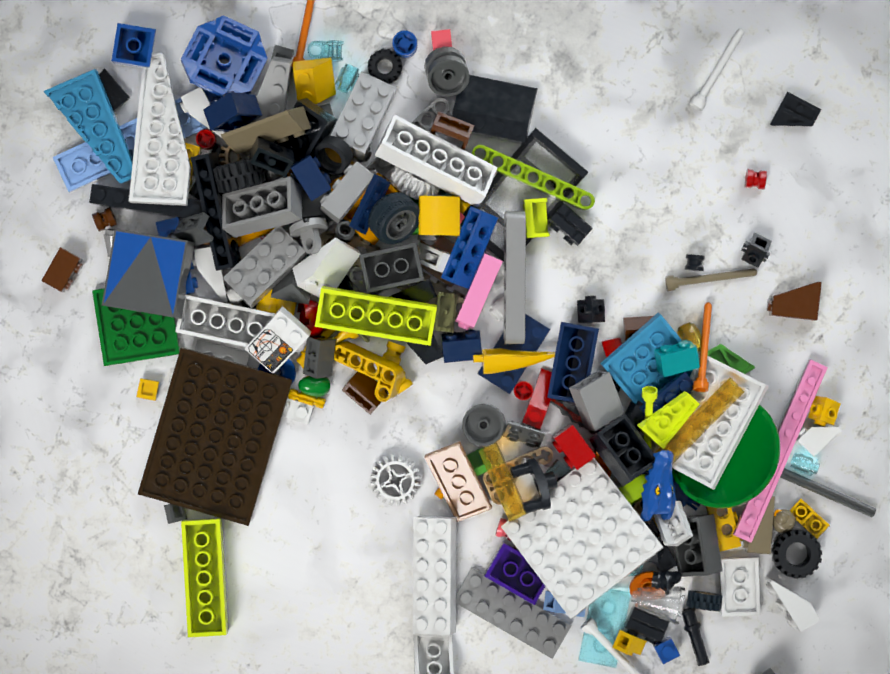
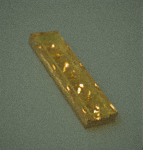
M498 443L480 450L479 454L509 522L527 515L523 509V500Z

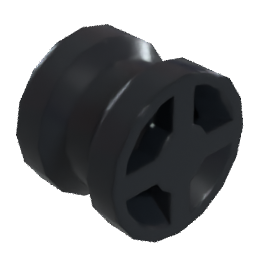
M686 254L687 265H685V270L704 271L702 261L705 260V256Z

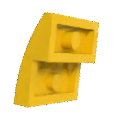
M419 196V235L460 236V197Z

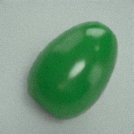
M306 376L299 381L298 388L306 395L320 397L330 391V380L327 377L313 378Z

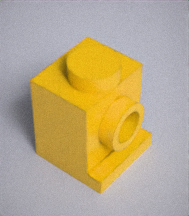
M619 630L612 648L631 656L633 653L641 655L647 641Z

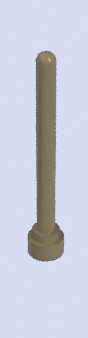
M753 268L685 278L674 277V275L665 276L667 291H674L683 285L756 276L757 270Z

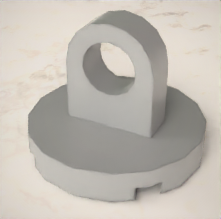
M314 217L308 219L309 222L304 223L303 220L293 223L289 227L290 236L297 239L301 238L306 253H318L321 249L320 234L328 229L326 220Z

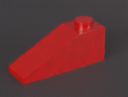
M541 368L522 423L541 429L551 398H547L552 372Z

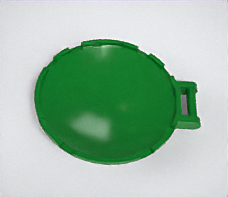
M759 404L714 490L672 468V475L676 483L689 498L712 508H732L755 498L769 484L779 463L780 438L772 417Z

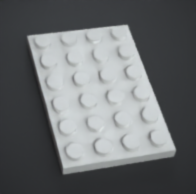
M707 356L706 378L707 382H709L708 392L692 391L690 395L700 405L664 449L654 443L651 450L653 453L661 450L672 451L674 455L673 469L714 490L769 386ZM694 369L690 375V379L693 382L698 377V369Z

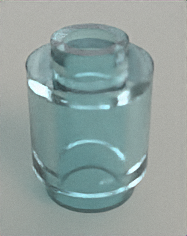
M345 63L335 82V85L338 86L337 90L344 93L352 91L359 77L358 72L360 69Z
M795 452L790 467L794 468V471L811 477L813 474H817L820 463H817V458L801 452L799 454Z

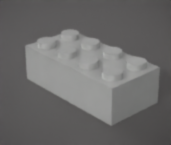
M361 71L330 136L339 137L350 146L352 155L364 160L395 95L396 87Z
M291 176L222 194V229L234 238L302 220V186Z
M281 226L275 227L223 279L253 308L293 270L294 266L307 256V253Z

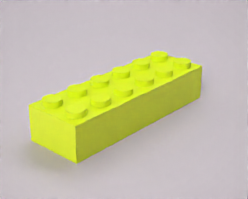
M322 286L315 327L431 346L437 305Z
M222 518L181 521L188 637L227 635L228 616Z

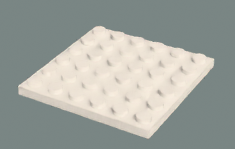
M595 458L580 469L576 470L575 468L557 482V488L549 490L550 509H540L527 514L522 509L501 526L570 619L577 616L664 548Z

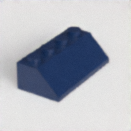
M561 322L547 398L574 402L569 388L591 375L599 328Z

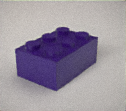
M504 541L484 574V577L533 605L536 604L546 587L520 551Z

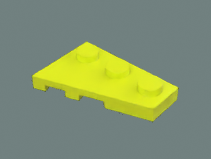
M684 391L637 426L659 447L664 449L700 404L689 393Z

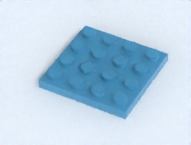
M658 312L600 364L607 372H610L611 377L632 402L637 403L639 400L645 403L642 398L643 387L653 386L659 391L677 375L663 377L657 372L654 350L659 349L663 345L678 344L682 339ZM693 370L686 371L689 377Z

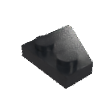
M787 91L770 125L813 126L822 109Z

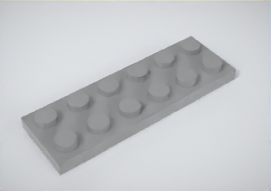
M473 568L469 571L456 594V604L552 659L572 626L552 613L543 610L538 605L531 604L484 577V574Z

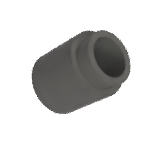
M341 221L335 229V238L345 243L351 242L355 230L349 227V221ZM345 231V232H347L348 234H347V235H344V234H342L341 232Z

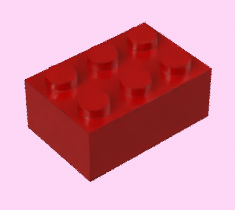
M571 423L552 436L554 441L551 443L559 453L563 452L565 454L563 459L571 469L574 467L578 470L596 457Z

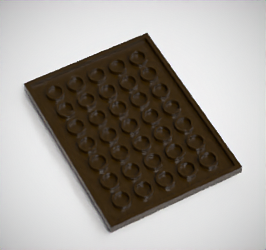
M181 347L138 495L249 526L293 379Z

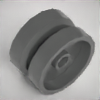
M444 46L432 51L425 59L424 69L429 87L434 93L450 97L459 94L468 85L469 71L464 55L459 50Z
M479 404L466 412L462 421V429L469 442L477 446H488L495 444L502 438L506 429V420L499 408L491 404ZM483 421L487 423L485 429L480 427V423H483Z

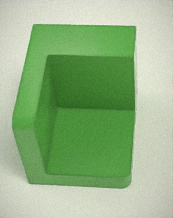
M483 447L467 455L477 476L493 468Z

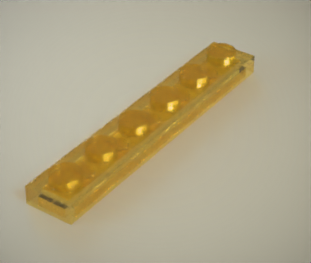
M730 377L683 424L665 448L662 449L660 447L655 453L661 450L672 451L674 463L745 391Z

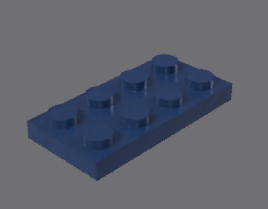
M525 314V343L504 344L503 332L494 348L537 352L550 329ZM482 365L477 374L510 394L527 367L493 374H483Z

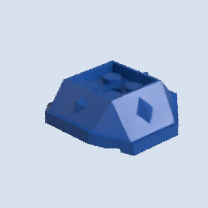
M223 15L216 18V20L197 26L181 57V63L190 83L220 97H224L223 95L229 91L251 94L268 58L259 31ZM226 59L229 62L226 64H222L220 60Z

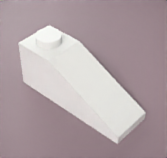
M199 87L181 96L183 102L180 105L184 113L188 112L194 119L210 129L203 109L209 106L210 101L203 88ZM212 131L219 137H221V134L226 133L223 131Z
M211 247L194 250V255L192 256L193 266H197L199 272L224 303H229V298L226 294V283L223 279V270L216 271Z

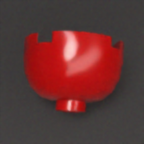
M310 300L309 305L298 303L297 312H300L299 321L311 331V337L320 335L324 328L315 327L319 302Z

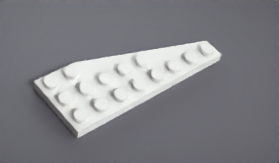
M152 53L150 68L142 67L129 202L188 206L191 175L189 157L163 53Z

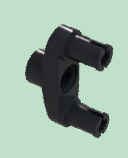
M535 458L526 460V463L510 467L513 478L530 473L539 494L538 498L522 503L525 514L540 509H550L549 490L558 487L554 472L543 473Z

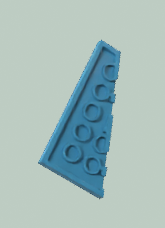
M93 69L43 91L53 101L57 109L63 113L82 139L93 149V152L103 161L120 184L130 181L133 159L97 69Z

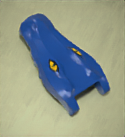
M661 450L653 453L655 457L653 468L649 469V475L645 476L647 483L643 484L644 491L641 493L643 501L641 519L643 521H650L655 514H661L663 520H669L675 508L676 497L672 477L674 455L672 451Z

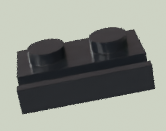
M104 68L99 73L113 112H115L130 97Z

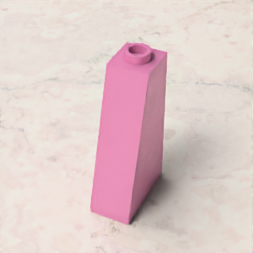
M487 254L482 256L455 319L460 328L469 330V328L473 329L503 261Z

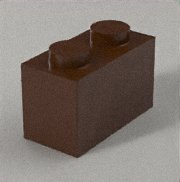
M60 247L41 281L60 292L69 291L74 282L72 280L74 274H78L83 267L81 263L83 259Z

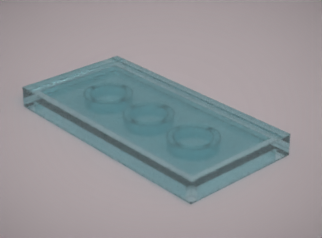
M611 588L589 605L586 620L592 617L597 622L598 630L614 644L619 630L624 631L631 594L627 591ZM584 632L578 661L616 668L617 660L593 635Z

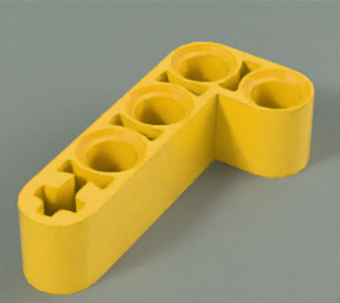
M343 341L335 345V361L378 380L375 396L379 401L386 402L397 396L404 376V370L399 364L349 341ZM390 371L393 372L394 378L391 376Z

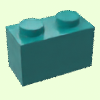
M689 340L679 341L675 345H663L659 349L654 350L657 372L663 377L700 368L697 346Z

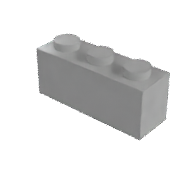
M357 161L354 165L350 164L346 168L343 179H338L332 186L334 190L330 195L326 193L320 201L322 204L320 210L338 224L366 191L374 175Z

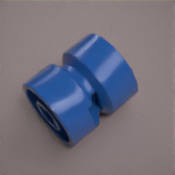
M407 30L400 31L393 38V50L400 58H410L416 53L418 48L417 39L412 32Z

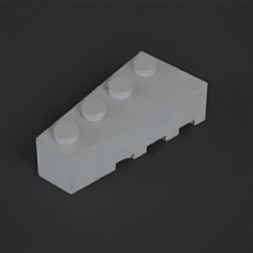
M274 56L271 60L256 97L263 116L251 123L286 111L293 59Z

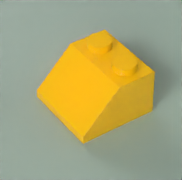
M331 57L293 62L297 100L308 98L313 103L318 104L336 95Z

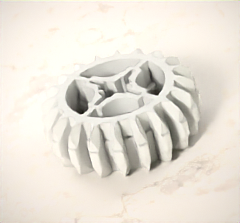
M396 166L390 173L389 182H391L393 187L415 200H419V196H437L440 188Z
M391 454V461H388L386 456L383 457L385 463L377 461L380 468H372L377 474H370L371 478H376L375 481L370 482V485L376 484L372 492H380L376 496L377 499L384 496L382 503L390 499V506L393 505V500H397V506H400L401 499L407 504L406 497L408 496L413 500L414 496L411 492L418 494L419 491L414 487L421 486V483L416 482V479H421V475L415 476L419 468L413 470L411 467L415 465V462L413 461L408 465L409 457L401 461L402 455L400 454L398 460H395L394 454ZM392 464L402 465L408 471L399 474L395 472ZM384 468H387L389 479L380 484V474ZM391 471L396 477H402L401 481H399L400 489L395 483L387 485L390 479H393L391 478ZM411 476V486L405 493L402 481ZM394 487L399 496L389 495L383 489Z

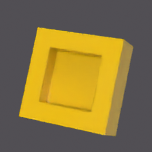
M140 378L136 397L156 401L160 382Z

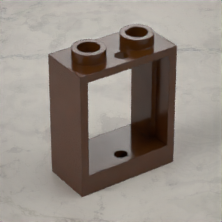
M438 111L430 133L436 135V132H440L463 141L461 149L466 151L475 125Z

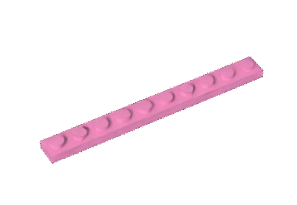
M811 359L808 360L778 429L780 458L776 472L766 488L746 503L733 532L734 536L752 543L828 367Z

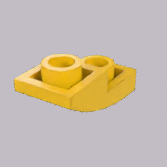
M802 499L790 509L796 521L816 539L830 526Z

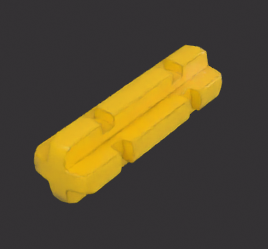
M290 389L288 394L289 399L298 400V402L311 406L316 405L315 407L321 409L324 408L326 402L324 398L309 396L303 392L299 393L298 390Z

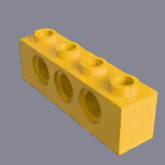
M706 506L707 514H714L720 552L740 547V541H743V539L733 535L736 523L738 522L736 511H732V508H726V513L723 516H719L717 508ZM729 524L731 526L729 534L722 533L723 525Z

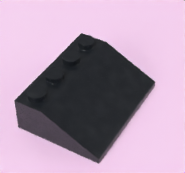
M470 75L468 85L456 96L452 117L475 125L472 131L474 135L526 145L538 88Z

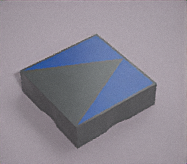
M115 229L102 305L182 319L186 297V280L191 268L195 243Z

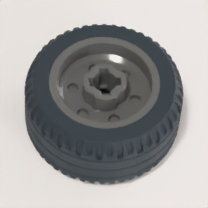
M394 192L387 194L378 200L371 209L368 218L369 228L385 244L392 245L403 242L417 229L420 209L404 193Z

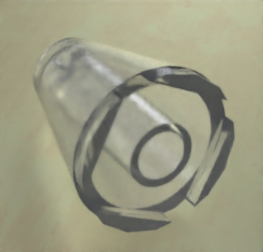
M673 586L669 595H666L665 591L661 588H637L636 591L632 592L631 602L634 603V607L678 625L680 621H676L677 616L681 617L685 600V595H681V590L685 591V587Z

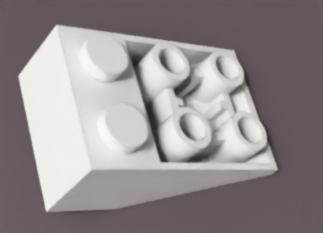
M765 578L767 590L770 594L777 597L778 600L775 602L783 613H787L788 616L785 618L793 629L797 628L801 632L821 620L810 602L770 578Z

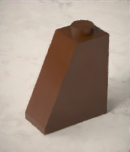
M822 282L811 283L771 296V300L767 301L766 308L769 311V316L817 321Z

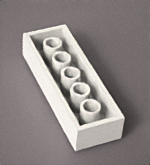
M396 115L389 122L374 154L455 197H460L461 200L477 208L486 197L498 168Z
M186 295L182 319L178 318L175 332L246 347L275 314Z
M456 517L413 518V634L451 635L456 633Z

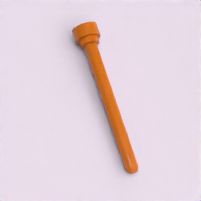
M307 0L296 57L293 58V62L305 60L303 56L315 0Z
M709 302L704 305L699 358L700 368L698 369V377L693 382V390L696 392H708L709 382H707L706 378L712 304Z

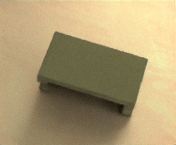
M438 292L434 331L454 333L458 294Z

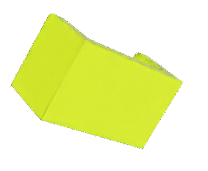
M547 198L523 200V211H525L526 238L550 237L547 222Z

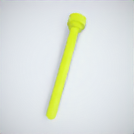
M653 386L642 388V398L645 401V419L653 414V402H655L658 396V389ZM644 433V440L651 449L652 439Z

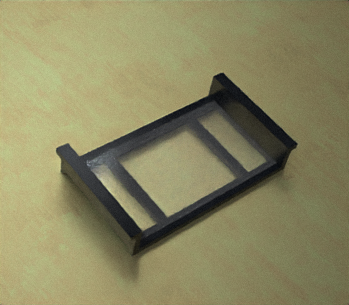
M537 128L527 137L526 145L521 144L511 156L515 160L574 186H577L588 174L586 169ZM512 165L510 172L513 175H518L520 167ZM497 173L492 180L486 197L477 209L498 217L486 247L504 262L505 211H523V200L547 198L548 221V218L563 201ZM529 173L528 180L531 183H536L538 180L537 174ZM548 180L545 183L546 189L553 191L555 183ZM565 188L563 196L567 198L572 190ZM470 207L463 214L465 218L468 214ZM465 218L463 219V221H462L461 224H460L461 227L463 226V223H464V221H465ZM526 238V246L533 238Z

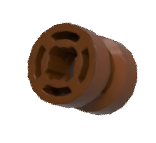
M111 207L104 209V212L92 214L99 232L105 230L108 226L113 227L117 225Z

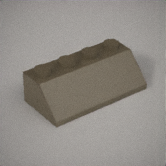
M304 106L226 132L221 134V137L236 154L244 153L247 156L250 155V150L258 136L271 142L277 141L280 144L288 141V136L294 135V138L305 135V130L310 129L311 126Z

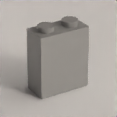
M598 370L569 388L585 429L594 432L600 431L606 424L614 422L621 415L625 414L610 372Z

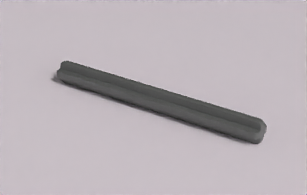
M786 468L783 469L780 478L869 517H873L876 513V508Z

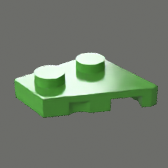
M722 344L708 350L709 357L743 374L755 369L754 365Z

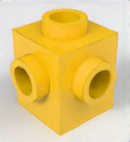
M815 396L808 418L815 420L814 424L825 427L826 424L834 425L841 403L827 397Z

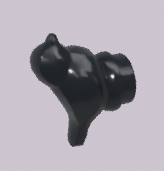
M678 571L653 572L651 587L661 588L665 591L666 595H669L673 586L681 581L682 575Z

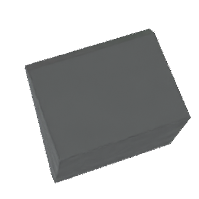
M292 270L273 288L271 298L309 305L311 293L297 286Z

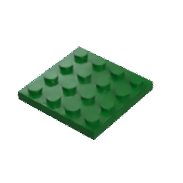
M104 289L92 290L104 366L179 355L180 347L178 335L175 332V318L103 306Z

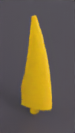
M503 348L482 349L481 355H473V363L482 362L483 374H493L546 361L555 357V352H528Z

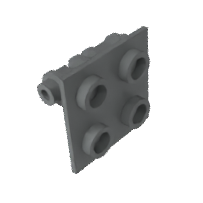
M512 420L511 422L507 421L503 437H506L509 441H519L534 448L540 447L546 432L535 427L530 428L529 425L526 427L525 424L521 425V423Z

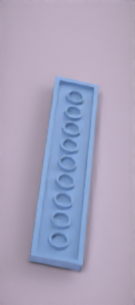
M203 89L210 102L222 98ZM181 98L175 100L184 139L199 133L201 130L208 129L189 115L188 112L184 113L180 105L183 102ZM137 118L119 126L132 159ZM86 142L53 157L68 192H72L111 174L103 161Z

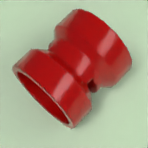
M201 130L196 136L198 146L204 150L213 149L217 143L216 136L209 130Z
M747 169L745 188L757 187L760 190H764L767 171L755 172L753 169Z
M520 381L514 387V395L520 400H527L533 394L532 385L526 381Z

